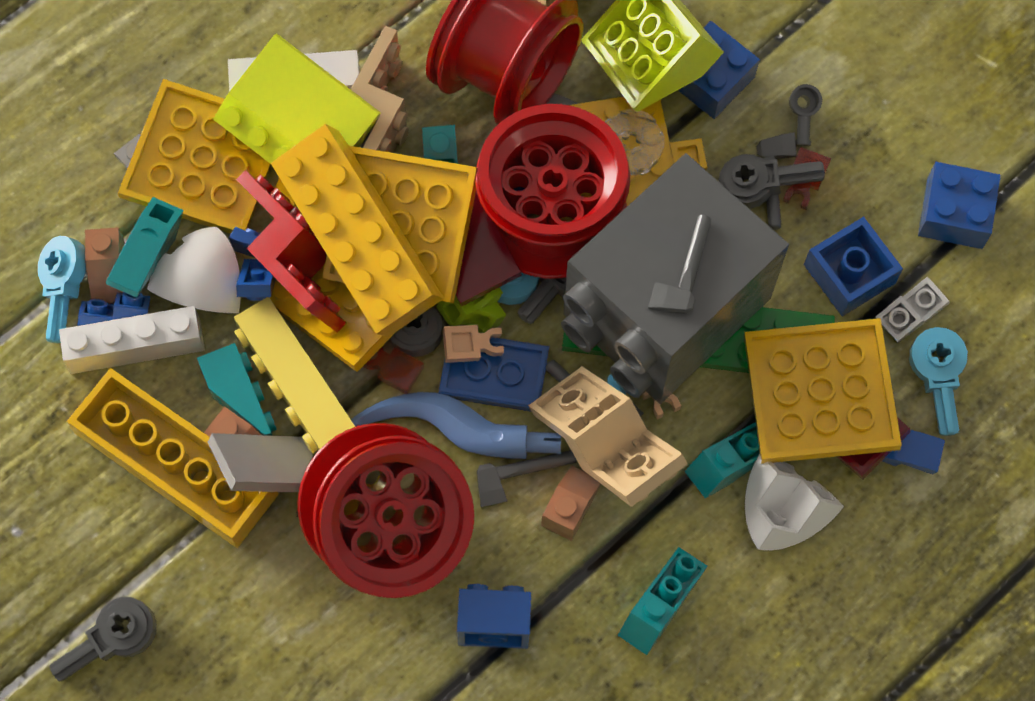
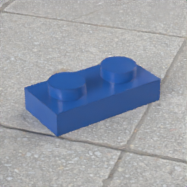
M244 259L236 284L237 297H246L251 301H260L266 297H271L276 278L257 259Z

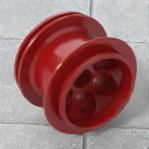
M452 0L443 14L430 44L426 60V76L428 80L438 85L440 91L444 94L456 93L470 84L495 99L493 115L497 125L517 111L531 106L547 104L565 78L581 42L584 26L583 20L578 17L577 0H556L549 7L537 0Z
M541 104L522 109L505 118L492 130L483 144L476 167L478 168L475 175L478 198L487 215L495 223L521 273L539 278H566L568 260L627 207L626 200L630 189V167L625 149L619 137L607 123L586 110L564 104ZM516 187H523V188H525V189L522 190V191L513 190V189H515ZM582 193H590V194H592L593 196H591V197H583V196H581L580 194H582ZM529 214L539 215V217L534 219L526 216ZM562 217H570L574 220L565 222L560 219Z
M388 423L364 424L338 434L329 440L313 457L303 475L299 488L298 516L303 535L309 546L326 563L337 578L351 588L369 595L383 598H402L422 593L436 586L459 564L472 537L474 504L463 473L444 451L430 444L416 432L398 425ZM378 470L380 473L379 480L374 485H366L367 475L372 471ZM409 473H413L414 481L412 485L408 488H401L402 478ZM351 500H358L356 511L352 514H344L345 505ZM391 506L396 512L388 520L383 516V512L387 507ZM420 506H424L420 519L414 520L415 510ZM371 532L370 541L364 546H358L357 540L362 533ZM398 535H405L406 538L392 546L393 540Z

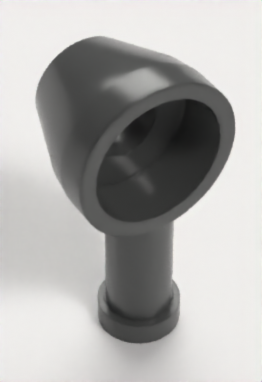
M803 84L791 92L789 106L792 112L798 116L796 146H811V116L820 110L822 95L815 86ZM801 97L806 100V108H801L798 105V98Z

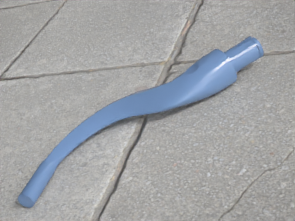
M417 392L399 395L376 403L351 419L356 427L390 418L417 417L436 426L457 447L467 452L485 456L526 459L527 452L561 454V436L558 433L528 432L527 425L494 424L463 402L444 394Z

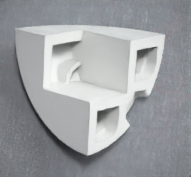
M207 227L187 234L182 238L184 243L172 254L165 253L157 263L147 288L152 293L171 302L187 307L195 306L196 309L239 313L241 297H237L236 288L240 274L239 266L232 245L218 227Z
M760 454L755 461L746 488L745 515L750 536L758 550H779L803 542L829 524L844 506L817 481H807L804 477L798 475L794 470V466L786 462H766L761 464Z

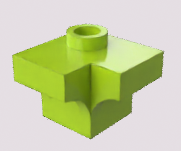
M500 287L462 307L456 295L454 304L440 301L436 306L449 326L478 325L479 333H485L491 328H498L506 317L505 312L497 303L503 294Z

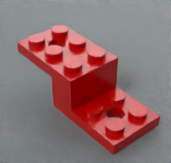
M245 170L236 180L274 217V220L247 249L307 311L338 333L347 323L338 314L341 308L329 296H325L320 291L321 287L311 279L325 264L326 252L300 210L296 206L294 207L290 200L261 174L255 178Z

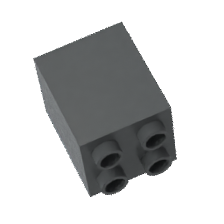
M685 153L568 260L565 295L563 296V315L566 318L561 322L562 329L569 339L583 351L590 352L597 345L615 362L610 368V372L619 386L629 395L639 398L644 392H647L661 405L771 299L789 243ZM701 214L708 215L711 218V223L691 292L695 297L693 309L688 313L648 309L655 282L678 288L697 217Z

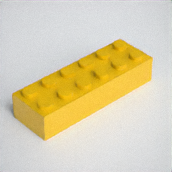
M324 124L271 162L272 167L376 334L391 336L444 299L339 130Z
M112 368L106 372L67 420L74 434L235 548L241 545L279 495V492L231 491L208 444L210 437Z

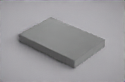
M212 433L208 440L212 453L231 491L299 492L303 475L313 459V455L302 437Z

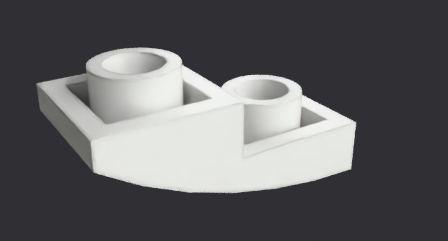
M927 276L907 294L897 298L879 313L876 319L881 318L882 326L898 343L940 312L950 301Z

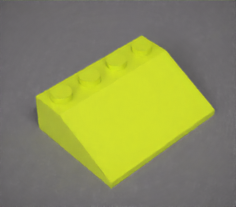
M615 0L581 39L636 112L701 78L724 53L681 0Z
M274 34L229 91L213 120L271 164V162L324 124L339 130L348 146L360 147L381 112L280 35Z

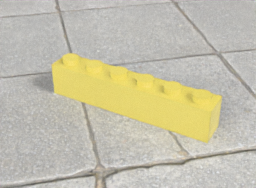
M269 297L234 316L238 329L233 332L243 349L249 346L254 353L250 358L260 374L264 372L268 374L271 381L267 384L277 400L283 398L287 403L288 408L284 410L294 427L301 425L306 432L302 438L312 454L319 451L329 440L338 434L355 427Z

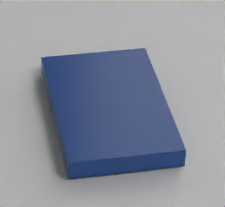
M490 338L489 341L492 346H503L504 353L502 356H490L481 352L479 361L445 363L444 360L438 394L448 395L461 401L532 412L528 405L542 395L549 346Z

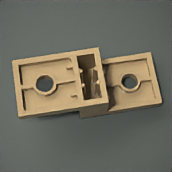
M386 25L351 90L381 112L371 128L370 135L363 148L393 153L397 145H403L409 128L406 127L408 114L405 112L404 99L388 92L387 84L391 77H397L402 66V60H400L399 56L401 45L398 44L397 30Z
M583 366L528 405L536 418L566 440L582 470L631 507L637 502L646 499L650 492L665 481L672 479L678 471L688 465L681 452L647 430L628 396Z

